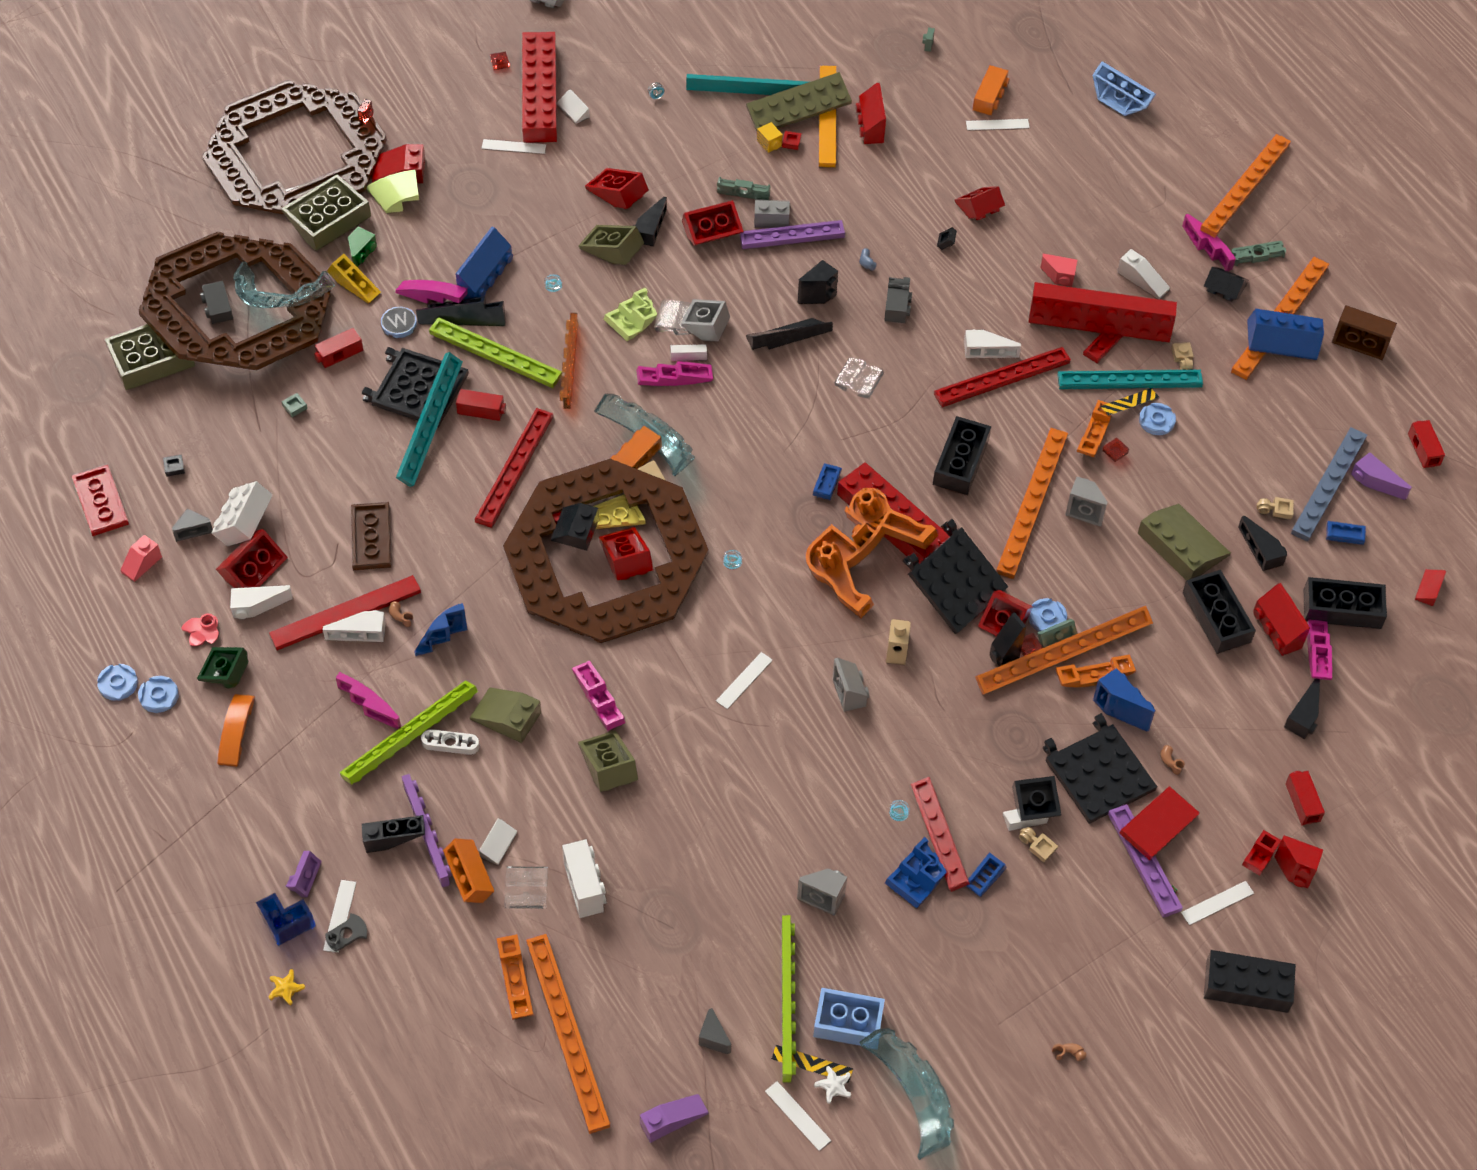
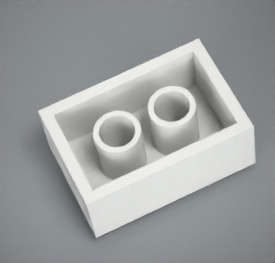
M257 481L233 488L229 493L227 503L221 509L220 517L214 522V528L211 533L226 546L251 540L273 494Z
M586 839L562 845L564 866L579 918L604 912L603 904H606V891L603 882L600 881L598 864H595L593 847L588 846Z

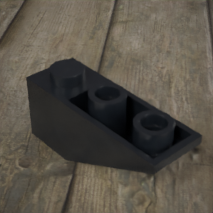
M423 815L362 824V838L366 853L389 850L425 835Z

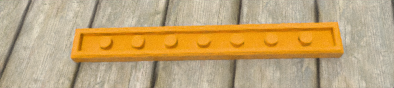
M820 65L819 79L835 74L836 66ZM836 109L819 114V167H836Z

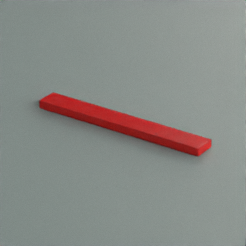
M1060 347L934 391V396L943 408L1070 364L1071 359L1064 348Z
M539 408L535 409L476 515L475 523L493 528L552 421L553 413Z
M412 575L271 631L269 635L278 651L323 633V626L364 611L380 610L390 606L394 601L400 602L420 594L421 589Z

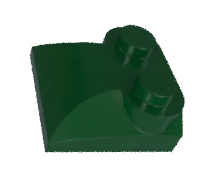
M212 647L197 680L222 684L227 689L236 687L248 665V652L243 647Z

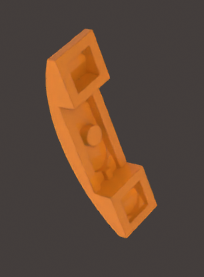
M1097 401L1077 452L1091 457L1096 456L1112 415L1108 416L1100 407L1108 404L1107 402Z
M1130 654L1112 657L1110 662L1078 668L1073 664L1056 667L1055 669L1061 686L1076 688L1096 686L1100 678L1116 668L1125 674L1126 677L1136 672Z
M240 694L233 696L222 730L218 765L238 767L242 752L241 743L248 715H251L255 696Z
M518 935L497 938L512 1020L532 1016L533 1010Z

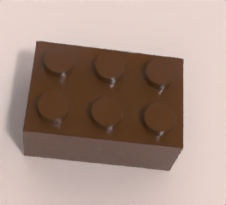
M1345 305L1331 343L1383 361L1397 323Z

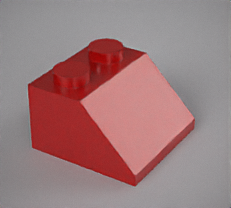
M999 186L982 187L954 199L955 203L969 219L976 218V220L985 218V214L997 213L1001 207L1005 206Z
M1001 590L993 592L978 627L997 636L1014 612L1026 624L1033 606Z
M1283 835L1274 858L1289 882L1298 887L1308 889L1317 871L1323 849Z

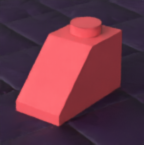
M1043 254L1040 268L1055 284L1072 287L1078 260Z
M143 535L130 547L121 567V573L134 582L162 558L158 544L146 535Z

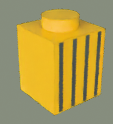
M772 122L757 128V141L768 153L782 147L783 134Z

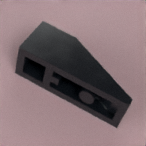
M667 197L661 198L637 219L636 225H633L637 226L644 241L643 245L654 247L667 211Z
M1242 516L1238 528L1262 571L1283 566L1287 557L1286 548L1281 545L1277 538L1248 517Z
M1015 612L1011 614L991 644L990 658L999 666L1020 658L1026 625Z
M1314 679L1288 716L1284 728L1303 739L1309 733L1312 735L1318 726L1316 720L1319 714L1320 679Z

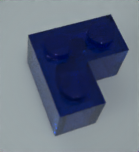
M276 893L256 902L259 913L277 946L316 927L313 915L304 899L285 909Z

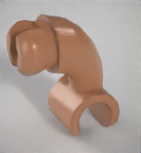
M392 602L389 607L390 616L396 621L402 622L404 626L410 627L411 621L406 619L412 620L413 614L411 612L400 614V603Z
M1165 745L1160 753L1161 759L1172 769L1174 774L1179 775L1185 763L1181 759L1173 761V748Z
M1056 1044L1052 1048V1052L1056 1050L1061 1052V1054L1056 1056V1060L1063 1059L1066 1052L1075 1056L1077 1061H1082L1086 1058L1084 1048L1078 1044Z

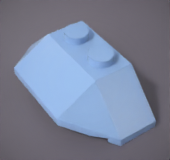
M1103 61L1092 75L1097 99L1123 116L1147 109L1156 96V93Z

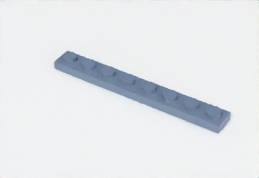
M1350 427L1293 527L1292 535L1307 542L1309 541L1365 442L1367 434Z

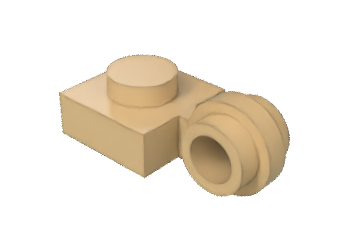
M1190 342L1172 344L1171 349L1174 361L1180 362V370H1192L1194 356Z
M1275 497L1273 503H1271L1268 499H1260L1257 503V510L1261 514H1267L1270 510H1273V517L1292 519L1293 500Z
M1023 828L1020 831V840L1025 844L1032 843L1028 850L1042 862H1045L1057 850L1058 845L1043 833L1037 838L1032 828Z

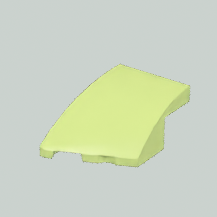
M415 170L404 171L381 178L368 185L367 192L373 195L375 201L381 205L386 213L403 211L402 202L419 200Z
M646 288L634 292L631 299L619 303L618 309L604 316L603 320L626 341L640 334L657 317L652 300H649L647 296L648 291Z

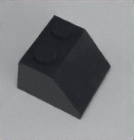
M824 260L820 261L799 279L797 302L799 304H825L830 299H834L837 295L838 270Z
M1211 267L1204 287L1207 288V292L1215 295L1217 292L1224 295V299L1233 302V299H1239L1249 280L1222 268Z
M582 503L563 507L551 541L587 551L599 521L598 508Z
M1055 776L1014 781L1012 786L1014 801L1021 821L1062 815Z

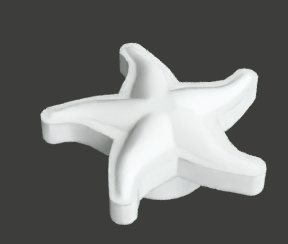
M827 1066V1079L815 1082L814 1087H821L826 1090L828 1104L831 1103V1099L834 1096L840 1095L850 1098L851 1093L846 1091L844 1087L850 1078V1073L847 1072L843 1076H837L831 1067Z

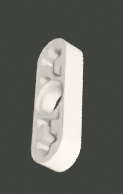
M430 729L423 732L421 736L422 745L427 750L468 755L475 754L479 750V740L473 734ZM430 737H434V740L431 742L427 741ZM452 738L456 740V743L448 746L445 744V741ZM469 742H473L471 747H467Z

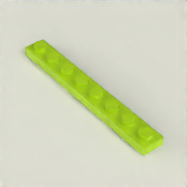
M439 317L429 329V334L548 387L554 388L562 377V371Z
M466 680L339 772L341 777L351 785L360 781L368 772L375 770L383 761L391 758L402 747L409 745L417 736L422 735L432 725L439 723L443 717L454 712L462 703L470 700L478 692L476 686Z
M782 915V1082L791 1083L792 1075H796V1062H792V1054H796V1041H792V1034L796 1033V1021H791V1014H795V1001H791V994H795V981H791V975H795V962H791V955H795V942H791V936H795V923H791V915Z

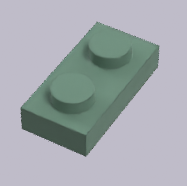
M1068 619L1037 632L1041 649L1078 634L1073 619Z

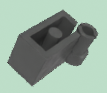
M889 277L884 321L905 323L906 316H910L911 306H908V303H911L912 292H909V277H903V279Z
M219 281L202 285L203 292L200 293L202 303L207 304V308H204L206 317L211 319L212 324L233 320L224 282Z

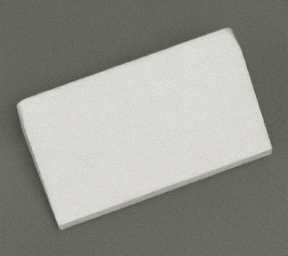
M571 89L557 102V105L575 124L590 117L589 108Z
M706 344L670 345L671 361L707 360Z
M1017 809L1003 812L1008 831L1046 824L1049 819L1021 821Z
M498 818L479 850L480 857L499 865L517 834V830Z

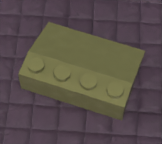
M338 174L281 208L305 242L315 251L371 217L369 201Z
M148 324L105 339L126 390L195 366L194 361L179 359Z
M1180 504L1154 511L1140 522L1138 534L1185 580L1201 576L1231 555V552Z

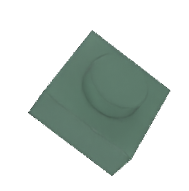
M928 27L927 34L923 35L922 44H925L924 51L931 52L935 28Z
M298 393L281 401L282 406L291 417L308 409L307 404Z

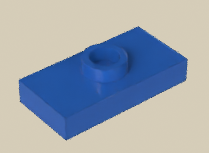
M824 463L814 487L813 496L831 500L842 468Z
M1333 521L1327 522L1326 540L1360 545L1365 543L1366 526Z

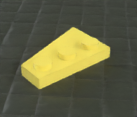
M624 494L593 506L599 510V521L596 529L646 524L645 518L638 506L629 508Z

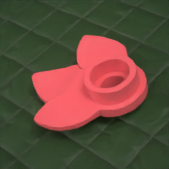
M209 613L202 615L200 618H191L181 627L183 631L191 633L189 638L190 646H200L205 641L213 644L219 636L217 630L218 620Z

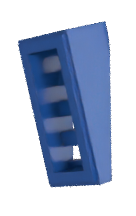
M989 852L968 878L970 885L966 887L981 897L1006 870V864ZM991 863V864L994 865L997 869H996V870H993V869L990 868L988 865ZM986 869V870L989 871L992 875H991V876H988V875L985 874L983 871ZM978 876L984 877L987 880L986 883L980 880ZM974 880L982 886L981 889L972 884Z

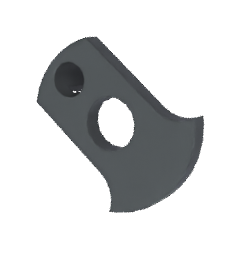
M350 913L349 919L327 932L325 938L328 946L337 952L359 938L367 939L368 932L363 919ZM350 929L352 935L349 938H342L340 936L341 931ZM333 938H335V939H336V944H335L334 941H330V940L333 939Z

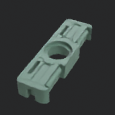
M721 177L718 178L717 193L762 200H769L771 186L769 184L765 186L753 184L751 181L738 179L733 181L721 179Z
M1274 241L1233 248L1231 252L1236 258L1234 265L1237 266L1239 263L1268 261L1269 258L1282 256L1284 258L1286 248H1283L1284 244L1282 241ZM1260 251L1263 255H1256L1254 252Z

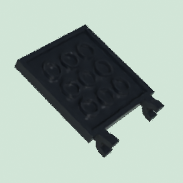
M388 347L385 351V354L388 355L386 361L393 362L377 391L364 387L362 390L364 395L363 401L371 402L372 406L418 421L442 361L405 348L397 351ZM460 368L438 428L469 374L466 368Z
M950 519L941 525V528L949 537L924 560L918 563V557L915 553H912L902 561L911 569L908 573L909 577L954 634H957L987 607L993 592L997 590L1004 591L1008 588V585L962 527L957 529L955 521Z
M1102 713L1094 717L1096 721L1093 722V725L1098 732L1060 751L1057 750L1052 738L1045 740V746H1043V750L1048 754L1045 761L1089 824L1108 815L1109 810L1128 805L1156 791L1158 787L1113 724L1107 726L1106 719Z

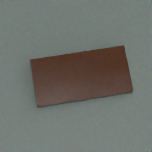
M389 502L352 504L353 571L391 568Z

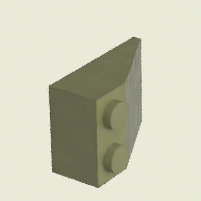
M596 225L580 243L579 249L612 264L625 265L639 251L644 241L637 226Z
M489 687L470 716V720L522 743L541 714L540 700L521 692Z
M616 730L578 742L593 781L600 792L638 780L635 759Z

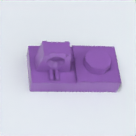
M303 851L296 868V873L289 877L286 887L291 891H295L301 897H308L322 861L311 851Z

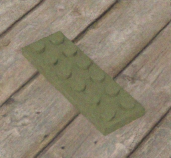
M840 72L746 103V107L757 131V128L770 122L778 129L852 103L843 78Z

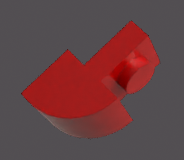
M1263 830L1243 861L1242 866L1260 876L1278 849L1281 839Z

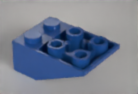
M1116 668L1098 680L1093 701L1101 710L1111 717L1146 732L1149 731L1156 710L1152 703L1141 695L1139 689L1128 681L1126 675Z

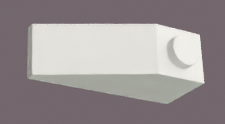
M1130 249L1120 258L1117 272L1160 300L1170 290V287L1151 264L1134 250Z
M973 329L965 331L964 347L966 358H1019L1020 343L985 330Z
M290 585L231 588L230 608L233 618L245 619L255 617L291 600L292 592Z
M377 610L364 611L323 626L325 640L384 642L385 615L384 612Z

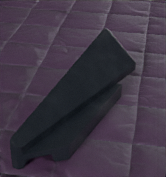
M485 296L463 299L460 303L453 301L436 302L429 304L428 308L416 309L419 324L433 325L438 317L455 325L505 326L506 324L504 301L486 304Z
M810 318L765 332L747 334L746 338L752 350L765 346L770 350L831 332L833 330V322H823Z

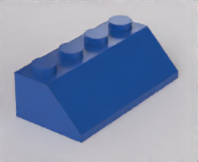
M493 226L455 273L457 285L467 288V295L463 299L485 296L489 287L494 285L498 275L503 273L505 266L513 259L511 245Z
M1256 308L1247 319L1249 350L1312 360L1318 359L1324 336L1323 319Z

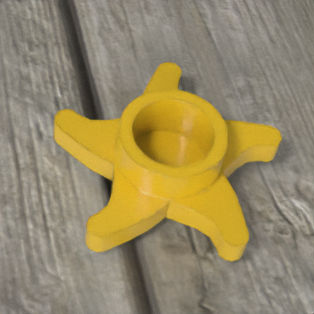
M290 969L289 974L283 979L270 976V981L274 982L276 987L270 993L269 1000L281 997L289 1005H292L291 997L294 993L305 989L304 984L299 985L294 982L293 969Z

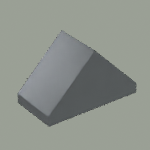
M186 509L172 527L176 542L210 534L213 530L209 518L189 509Z
M711 1008L707 1012L699 1034V1046L729 1054L731 1053L732 1044L714 1010Z

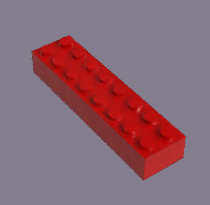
M522 32L523 143L557 142L555 32Z
M1035 282L1028 323L1097 333L1122 334V336L1170 343L1176 318L1177 302Z
M866 462L838 482L837 495L849 506L854 495L861 489L875 488L884 493L892 510L909 516L920 524L932 525L936 528L938 537L926 550L884 534V537L905 556L915 553L919 560L918 563L924 560L949 537L941 527Z

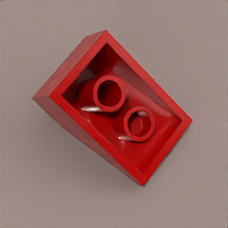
M405 144L379 154L372 173V183L395 173L415 170L417 184H423L425 169L424 145Z
M606 168L585 185L588 191L614 207L623 209L632 207L633 203L641 199L649 191L643 173Z
M635 527L599 536L611 571L617 581L627 580L632 576L644 575L649 571H653L650 550Z

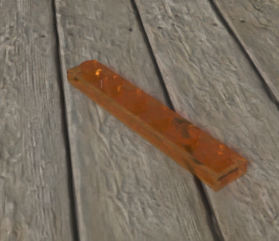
M570 313V320H566V330L569 333L565 334V344L568 345L567 348H564L566 362L562 364V373H565V376H561V387H564V389L560 390V401H563V409H571L578 313Z

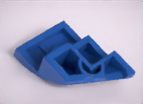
M463 603L445 610L432 622L415 649V656L433 652L432 645L450 641V634L467 630Z
M926 837L914 847L913 851L885 881L887 886L915 908H918L947 873L943 864L939 862L937 854L933 853L928 846L929 841Z

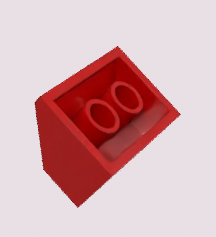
M876 83L859 95V101L855 104L856 113H859L857 116L858 125H861L859 134L860 137H863L864 144L884 143L886 115L880 83Z
M733 200L683 214L682 223L686 235L693 245L744 233Z
M264 529L255 530L251 540L242 542L216 570L234 588L260 587L288 557Z
M1278 583L1256 601L1253 613L1255 618L1262 624L1264 632L1273 641L1274 648L1284 656L1303 648L1310 626L1283 585Z

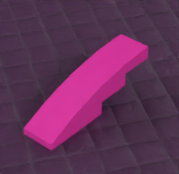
M1185 214L1182 227L1197 250L1205 249L1212 261L1219 259L1226 271L1233 270L1236 258L1218 236L1214 238L1200 231L1203 223L1191 215Z
M405 280L398 286L395 293L426 304L430 300L444 303L447 299L460 303L467 295V288L434 280Z
M677 361L675 365L657 364L656 368L638 366L636 370L638 385L678 386L713 381L712 367L709 364Z
M1308 620L1307 623L1310 626V630L1307 635L1311 677L1332 680V645H1330L1328 622Z
M587 661L573 667L572 671L607 731L625 724L624 716L617 708L614 698L606 688V683L592 663Z
M341 672L338 673L336 676L338 688L350 694L351 702L363 706L364 715L396 729L401 728L399 716L381 697L359 681Z

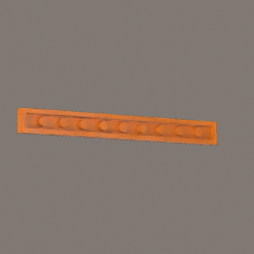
M1276 134L1203 222L1200 231L1215 238L1287 150L1291 141Z
M1313 257L1274 311L1295 314L1329 267V263ZM1248 346L1232 367L1231 373L1247 380L1266 353L1249 350Z
M1050 428L996 571L999 575L1011 579L1015 578L1068 436L1067 432Z
M1145 605L977 675L975 678L983 695L1153 624V621Z
M547 934L527 939L526 943L588 1132L592 1134L610 1128V1122Z

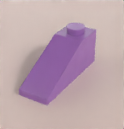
M1368 453L1355 463L1351 473L1355 480L1364 486L1404 500L1407 499L1412 488L1371 453Z
M699 1094L658 1105L640 1114V1125L651 1143L707 1115L708 1110Z

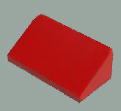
M1426 569L1415 600L1433 606L1439 594L1446 570Z

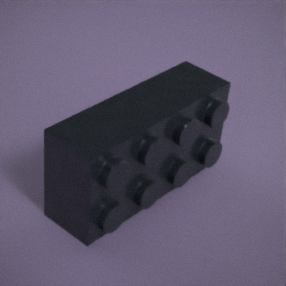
M956 416L934 471L932 485L968 495L989 442L992 426Z
M1221 570L1186 580L1182 593L1217 654L1252 643L1256 630Z
M1308 577L1303 589L1304 619L1306 622L1308 620L1326 621L1328 624L1382 629L1387 618L1386 585Z
M1211 950L1206 960L1203 999L1289 1013L1294 1003L1296 964Z

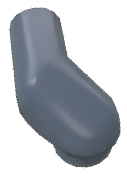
M864 248L860 256V265L873 271L877 264L869 257L870 250Z

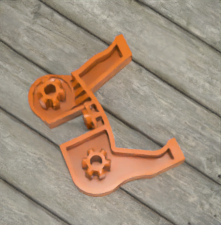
M875 488L861 489L852 498L849 508L847 506L845 508L847 518L856 524L852 530L853 541L831 524L809 545L806 551V562L812 575L820 582L831 587L839 601L861 619L874 606V603L867 594H861L856 590L849 569L869 555L881 541L884 534L925 550L938 537L936 528L932 525L920 524L911 517L892 510L884 493Z

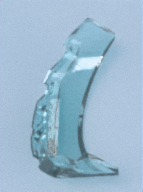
M246 262L240 264L233 277L235 291L244 303L256 308H287L302 305L322 296L335 286L327 271H322L315 282L304 284L294 294L285 295L260 292L255 288V275Z
M604 394L594 410L596 414L620 424L633 433L646 426L661 436L662 448L658 452L668 462L674 476L678 475L695 458L691 454L692 447L683 442L684 438L676 430L653 413L644 411L636 403L626 402L615 394Z
M889 1028L875 1030L859 1043L861 1047L873 1053L892 1071L906 1091L914 1107L920 1128L921 1142L917 1155L918 1159L921 1160L948 1147L951 1143L950 1134L951 1129L954 1128V1119L949 1116L948 1108L951 1105L936 1072L927 1060L923 1061L917 1055V1048L912 1043L904 1042L895 1036L894 1030Z

